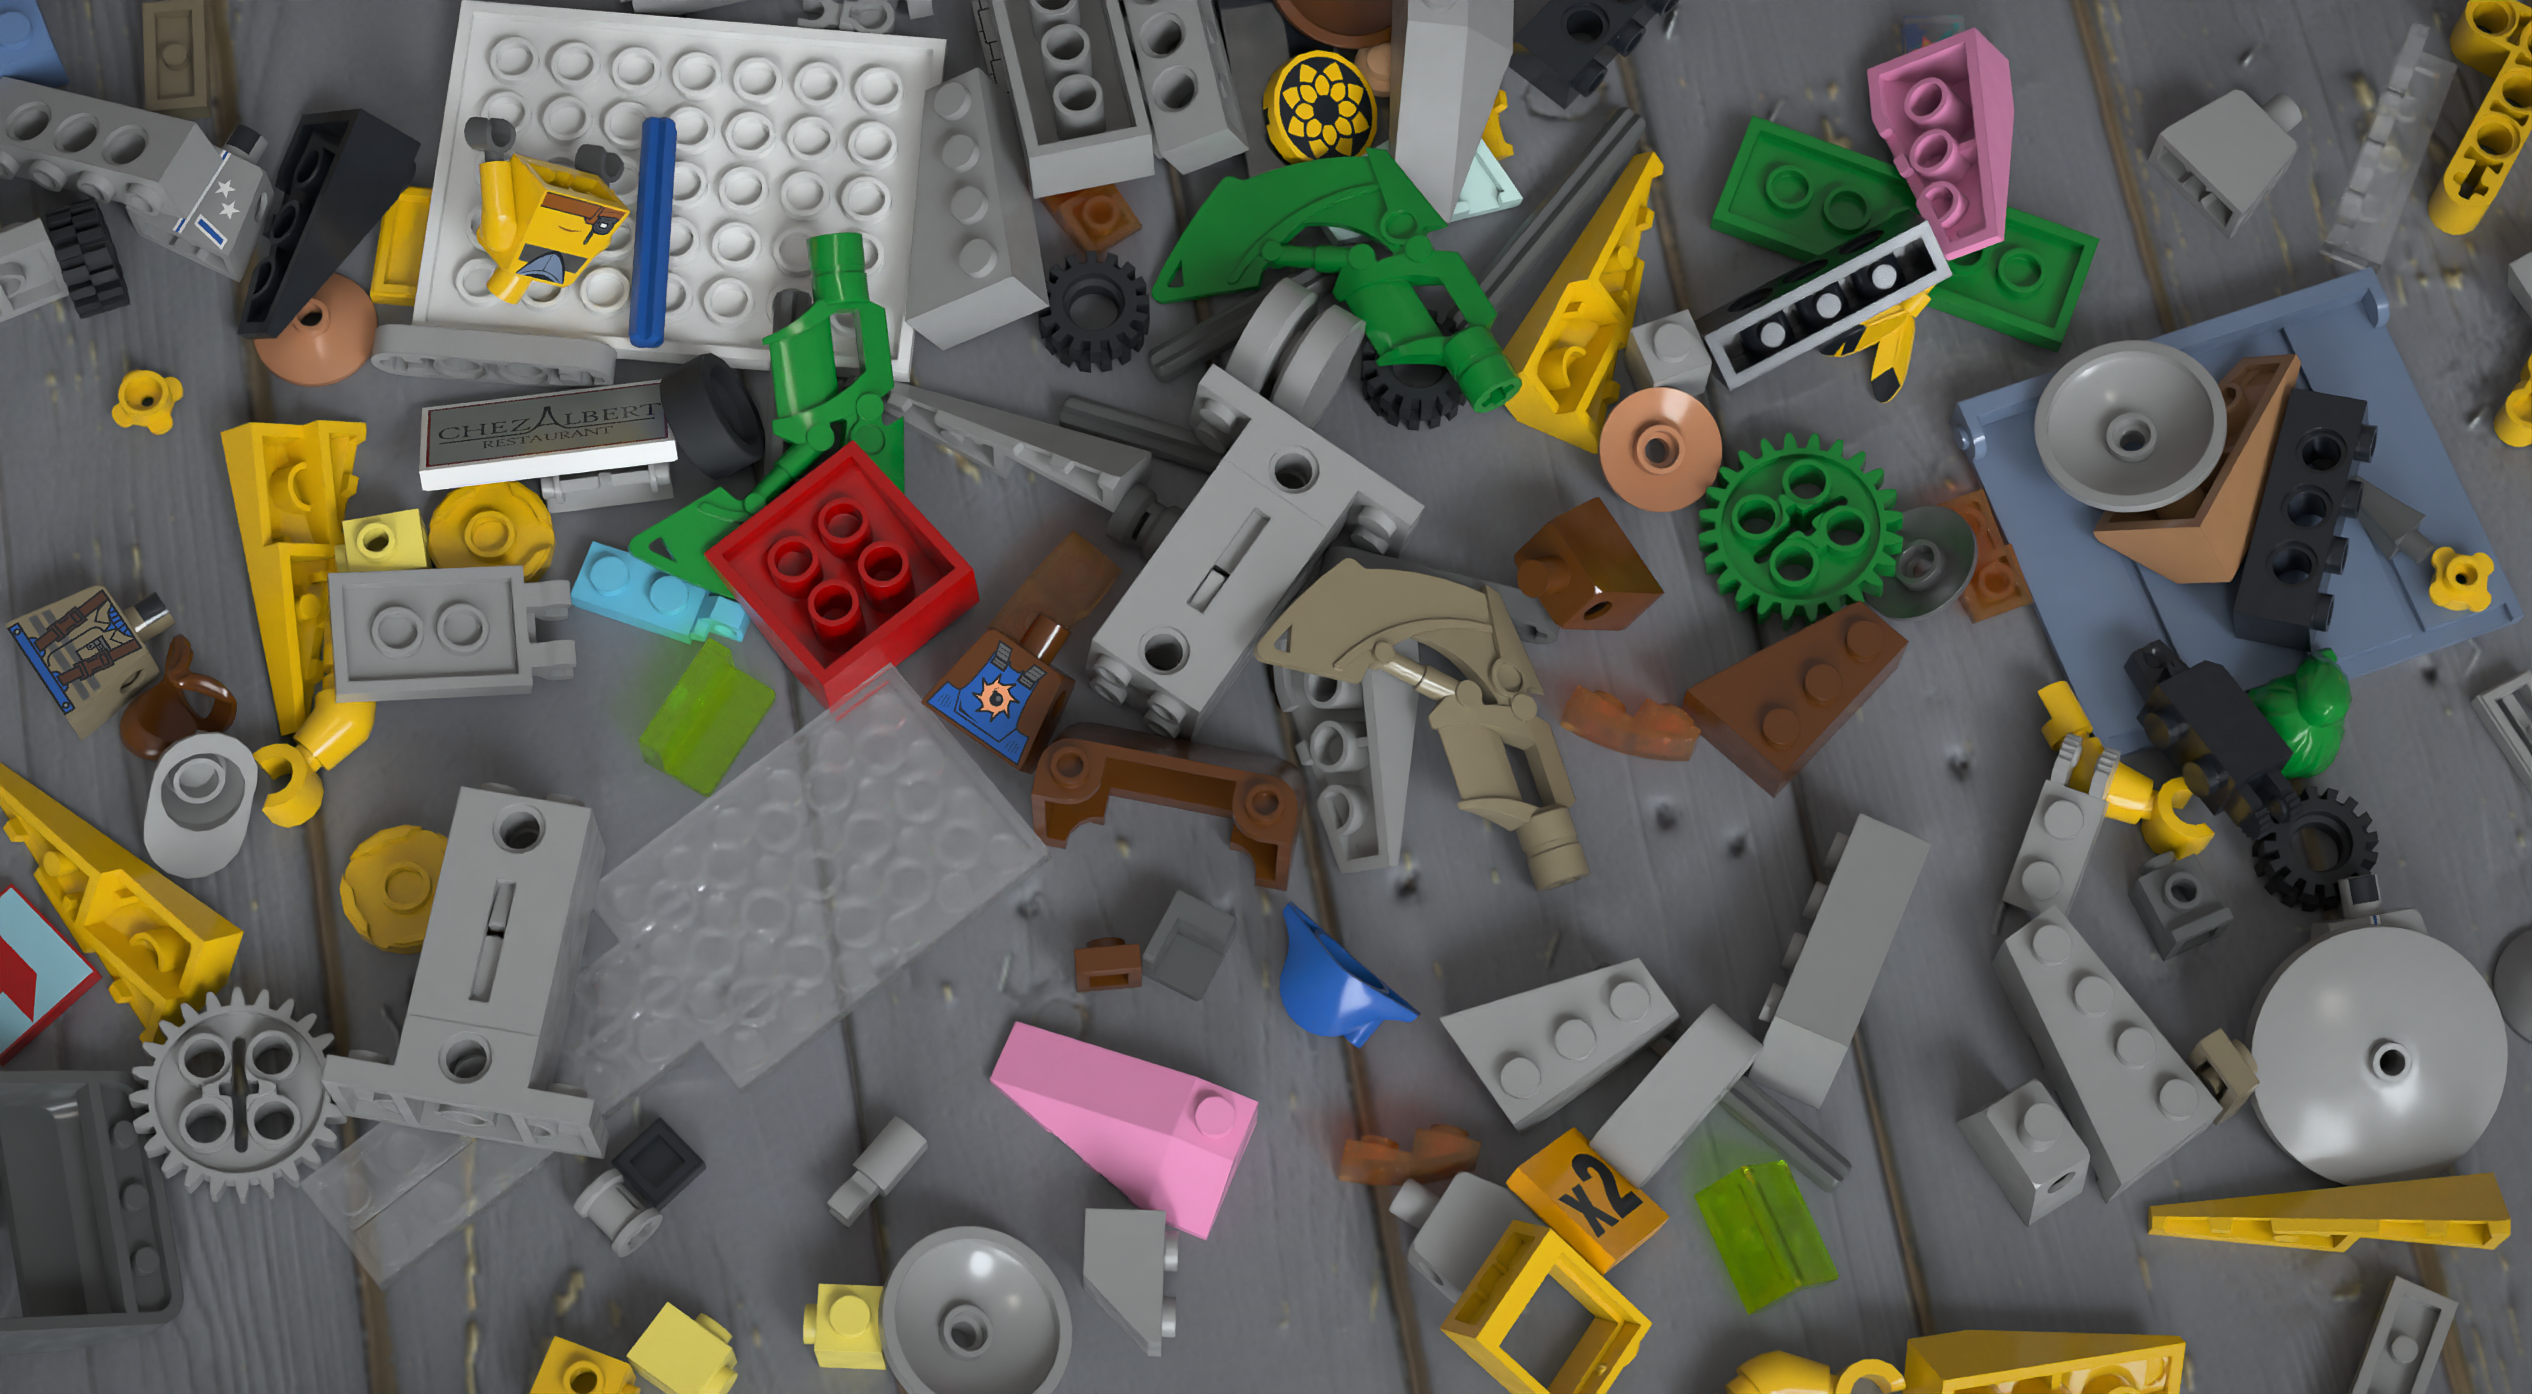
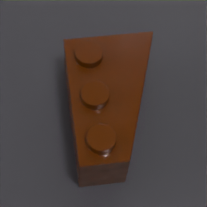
M1858 601L1693 685V687L1686 690L1678 716L1769 795L1775 798L1898 668L1909 641L1862 601Z

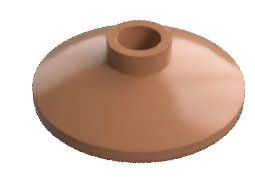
M333 273L276 339L253 340L261 361L275 376L297 386L323 387L350 377L366 363L372 354L375 329L378 328V318L374 305L367 293L351 279ZM311 314L322 315L321 321L314 326L301 324V321Z
M1647 388L1624 398L1607 416L1599 436V463L1607 483L1622 500L1638 509L1649 512H1671L1696 502L1706 493L1707 487H1711L1721 465L1722 441L1713 416L1696 398L1674 388ZM1652 439L1661 442L1665 449L1664 458L1659 463L1650 461L1645 453V447Z

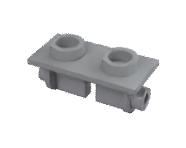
M669 462L541 477L542 494L544 500L546 499L547 509L550 514L674 498Z

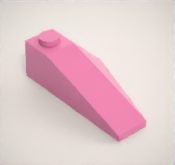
M1974 27L1867 69L1872 121L1879 135L1886 140L1895 158L1893 162L1900 175L1906 179L1917 200L1916 206L1921 216L1928 220L1945 259L1950 261L2004 241L2014 123V102L2009 60Z
M1015 1021L990 1077L992 1085L1047 1132H1052L1082 1158L1083 1163L1097 1175L1101 1174L1126 1195L1128 1201L1138 1210L1166 1211L1167 1225L1207 1240L1257 1123L1258 1101L1199 1077Z

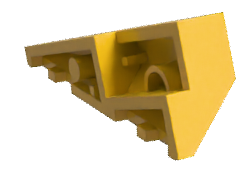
M316 420L304 425L249 422L220 432L281 736L295 735L311 713L315 684L322 681L325 675L323 661L320 660L325 622L330 621L327 579L328 573H338L335 545L345 544L342 521L345 519L348 498L357 492L359 477L352 475L357 445L364 442L367 435L366 423Z
M0 762V807L9 819L3 827L11 842H24L39 865L33 876L83 953H96L114 980L108 991L117 1004L128 1003L145 1028L139 1036L141 1042H154L164 1045L166 1040L160 1031L159 1022L165 1020L180 1028L185 1024L181 1010L183 1003H187L198 1012L206 1005V994L212 991L216 995L226 985L244 931Z

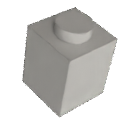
M1688 309L1630 329L1623 360L1637 391L1654 387H1668L1681 390L1691 396L1704 393L1712 361Z

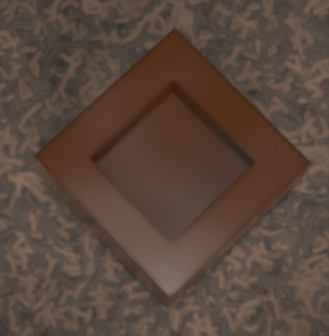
M1105 937L1089 941L1086 944V948L1074 949L1077 993L1142 987L1139 943L1125 945V940L1122 938Z

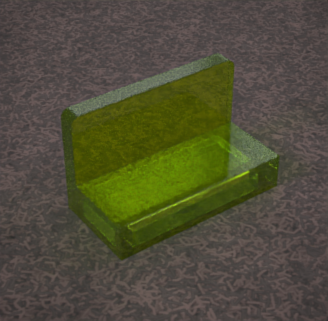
M709 637L639 738L638 742L644 762L703 797L712 796L776 702L775 691L735 668L731 650Z
M1784 1160L1741 1166L1694 1194V1198L1748 1315L1765 1312L1801 1290L1829 1285L1839 1278L1838 1272L1801 1192Z

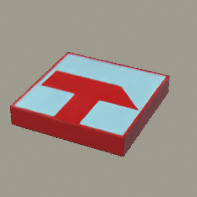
M12 883L0 893V1065L2 1067L103 978L94 966Z

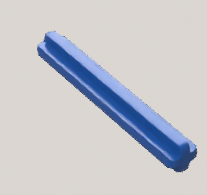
M648 117L642 123L628 330L630 342L637 348L655 349L659 348L664 342L677 141L676 124L674 120L668 117Z

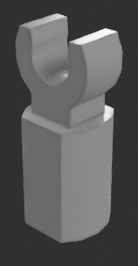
M895 1116L854 1162L852 1167L855 1174L840 1186L827 1202V1205L831 1207L829 1214L850 1230L863 1216L876 1196L879 1194L885 1198L928 1149L927 1140L912 1126Z

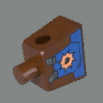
M1039 611L1020 641L1002 630L991 627L925 695L921 703L1018 771L1033 775L1075 686L1076 681L1051 664L1072 632L1041 611Z

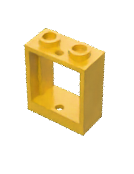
M1513 1219L1439 1329L1511 1394H1606L1623 1367L1628 1365L1636 1356L1641 1340L1653 1323L1551 1228ZM1547 1274L1551 1275L1595 1316L1548 1389L1544 1388L1499 1347Z

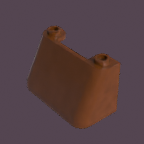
M1078 722L1065 728L1043 751L1037 764L1031 791L1034 843L1066 849L1070 835L1079 826L1088 822L1104 825L1110 796L1234 819L1230 850L1243 851L1251 859L1255 868V886L1287 892L1305 803L1306 782L1301 771L1292 762L1282 758L1178 738L1171 739L1167 736L1094 722Z

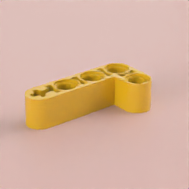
M2469 0L2450 35V47L2455 57L2473 69L2493 78L2494 81L2428 203V213L2431 221L2445 233L2463 235L2475 229L2496 197L2532 130V8L2517 0ZM2476 25L2486 27L2492 34L2483 32ZM2505 98L2515 100L2522 108L2512 106ZM2479 145L2492 148L2497 155L2486 153ZM2464 182L2475 186L2468 199L2458 194Z

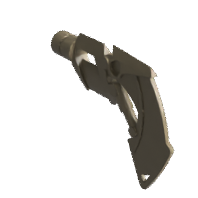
M1346 558L1316 580L1295 599L1256 643L1253 649L1254 656L1262 663L1353 684H1358L1362 681L1367 668L1371 670L1381 669L1412 685L1413 690L1437 701L1428 715L1431 729L1438 730L1462 799L1461 802H1457L1459 810L1484 817L1510 832L1516 831L1523 854L1527 858L1526 863L1536 892L1552 890L1583 879L1591 874L1581 843L1578 842V834L1569 808L1576 799L1551 726L1536 716V702L1528 695V693L1545 695L1502 597L1497 591L1486 584L1479 588V591H1476L1462 584L1417 572L1393 569H1365L1356 560ZM1288 629L1286 651L1276 649L1274 646L1275 641ZM1408 639L1423 643L1449 659L1462 671L1468 680L1461 682L1428 664L1421 665L1395 652L1393 646ZM1503 743L1524 750L1543 807L1539 808L1523 802Z

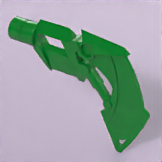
M1365 147L1368 156L1336 157L1301 162L1270 170L1246 180L1233 176L1225 177L1203 203L1183 232L1151 291L1154 300L1164 305L1260 289L1265 270L1269 266L1273 269H1280L1284 266L1310 268L1320 273L1339 274L1332 293L1338 303L1345 301L1353 315L1366 322L1365 334L1380 356L1376 360L1378 366L1395 364H1434L1446 366L1453 379L1458 382V387L1470 406L1477 413H1486L1502 406L1512 399L1522 386L1521 378L1507 356L1502 353L1500 345L1490 331L1498 314L1460 254L1453 251L1435 250L1431 241L1426 237L1430 232L1448 227L1447 223L1385 149ZM1307 226H1329L1363 235L1382 246L1392 256L1379 260L1374 250L1367 244H1357L1353 247L1321 244L1317 245V247L1287 244ZM1182 266L1183 286L1170 288L1171 282ZM1412 286H1444L1469 326L1452 336H1443Z
M832 233L811 237L806 240L809 270L812 274L813 304L790 325L762 338L763 345H769L777 409L778 419L772 420L773 434L791 446L774 462V468L743 499H735L721 486L633 537L628 543V551L631 556L693 586L736 600L705 560L704 553L771 503L789 483H795L826 450L832 447L835 436L830 428V424L835 422L841 424L838 451L854 440L905 495L904 416L889 425H884L882 422L884 405L881 397L894 388L885 308L869 299L867 273L864 270L863 239L860 233ZM852 313L854 316L860 375L842 392L838 393L830 316ZM660 537L673 560L651 551L649 544Z

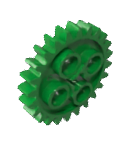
M1786 433L1784 449L1775 451L1766 438L1761 439V457L1756 460L1749 453L1740 450L1738 452L1740 472L1738 473L1722 466L1719 469V482L1724 489L1707 487L1706 503L1713 509L1699 511V526L1708 530L1698 535L1699 551L1711 553L1704 559L1706 575L1722 573L1717 580V593L1721 596L1737 590L1735 611L1740 613L1754 603L1758 606L1757 623L1763 625L1773 612L1781 614L1783 631H1789L1795 616H1803L1808 627L1817 622L1819 614L1826 613L1829 616L1841 610V607L1845 604L1849 606L1858 601H1862L1865 604L1863 591L1880 598L1883 594V582L1878 575L1894 577L1897 561L1890 555L1902 553L1903 537L1894 533L1903 527V513L1890 510L1896 505L1897 492L1895 489L1879 490L1884 483V470L1878 468L1864 474L1866 453L1860 451L1849 460L1844 459L1843 440L1838 439L1828 452L1820 450L1818 433H1812L1806 448H1798L1792 433ZM1810 483L1819 487L1823 492L1812 499H1803L1792 493V490L1800 484ZM1839 500L1847 503V505L1830 509L1831 505ZM1751 518H1761L1768 521L1772 527L1761 534H1752L1746 532L1741 525ZM1795 527L1798 530L1789 535V529ZM1812 528V535L1806 537L1803 532H1807ZM1850 530L1859 535L1861 539L1852 545L1842 546L1834 543L1829 537L1836 531ZM1771 554L1770 558L1763 563H1756L1754 561L1755 558H1763ZM1797 564L1805 567L1810 574L1802 580L1790 581L1784 579L1778 572L1785 566Z

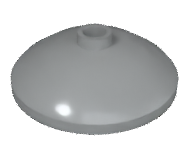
M2126 340L2090 349L2064 365L2050 380L2040 397L2036 409L2034 432L2038 454L2045 470L2052 480L2067 494L2080 502L2098 509L2114 512H2140L2160 508L2183 498L2196 489L2209 476L2218 463L2225 445L2227 414L2225 402L2216 381L2203 365L2194 358L2162 343ZM2129 442H2139L2143 445L2137 451H2126L2123 449V446Z
M959 1226L937 1231L917 1242L902 1255L892 1268L883 1286L878 1309L880 1341L893 1374L908 1394H1051L1062 1379L1068 1365L1072 1347V1321L1067 1299L1060 1283L1049 1266L1031 1248L1014 1237L997 1230L977 1226ZM952 1329L960 1330L967 1339L966 1348L958 1346L953 1341Z

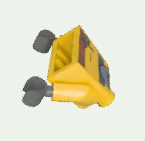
M484 117L469 118L464 129L465 140L473 150L483 151L485 154V163L479 164L482 204L481 222L476 231L477 241L498 264L486 282V287L499 299L510 304H518L533 280L563 288L573 284L592 259L608 248L612 241V235L630 213V210L615 195V191L609 188L610 183L618 181L623 174L624 163L616 153L606 152L603 146L583 144L579 147L575 156V169L513 153L509 161H504V153L509 151L515 143L516 131L513 125L507 120L490 118L489 120Z

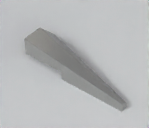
M850 375L843 385L844 389L858 376ZM894 381V388L881 397L884 405L882 414L895 421L904 416V426L1006 479L1016 462L1113 513L1132 486L1136 483L1146 486L1151 478L1150 451Z

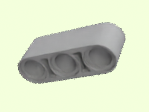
M1713 1003L1696 1019L1606 1121L1589 1143V1147L1637 1190L1641 1189L1748 1070L1765 1046L1716 1003Z

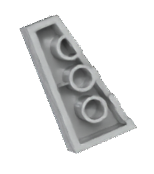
M978 67L925 90L905 322L943 351L1050 306L1025 159L1010 95Z
M1859 813L1850 836L1837 832L1823 864L1824 868L1834 871L1829 886L1816 881L1801 916L1813 921L1807 936L1795 931L1780 968L1792 973L1786 987L1777 983H1773L1758 1018L1770 1024L1762 1041L1765 1047L1754 1061L1747 1078L1816 1109H1820L1849 1048L1932 843Z
M2056 904L2004 940L1991 964L2026 1037L2032 1039L2045 1066L2042 1071L2053 1093H2058L2073 1124V1129L2088 1149L2090 1162L2098 1177L2096 1183L2107 1204L2206 1130L2223 1108Z

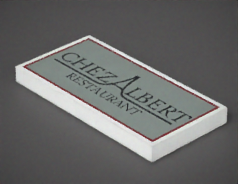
M662 379L422 408L419 465L423 490L432 491L678 460L677 441L666 420L661 404L659 385Z

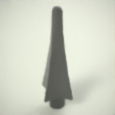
M2317 459L2311 462L2318 471L2331 469L2337 464L2330 459ZM2357 475L2356 481L2364 483L2363 496L2357 518L2385 557L2390 561L2402 550L2416 564L2422 563L2435 548L2418 531L2426 515L2393 498Z

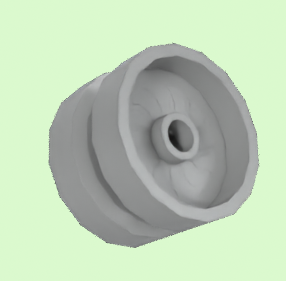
M1286 277L1274 286L1248 322L1234 348L1225 372L1312 429L1323 416L1345 380L1359 351L1365 334L1366 322L1335 304L1318 314V295Z

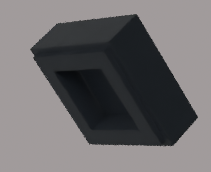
M661 1117L654 1121L611 1161L613 1168H616L641 1197L659 1212L706 1169L705 1162Z

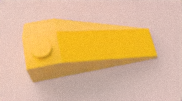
M1963 1330L1911 1338L1907 1341L1904 1371L1906 1389L1902 1390V1394H2179L2186 1342L2180 1336L1998 1330Z

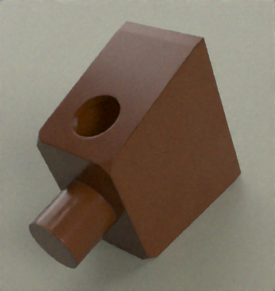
M1600 497L1593 498L1550 520L1514 555V563L1518 568L1517 582L1520 590L1528 597H1538L1554 623L1562 629L1625 630L1665 593Z

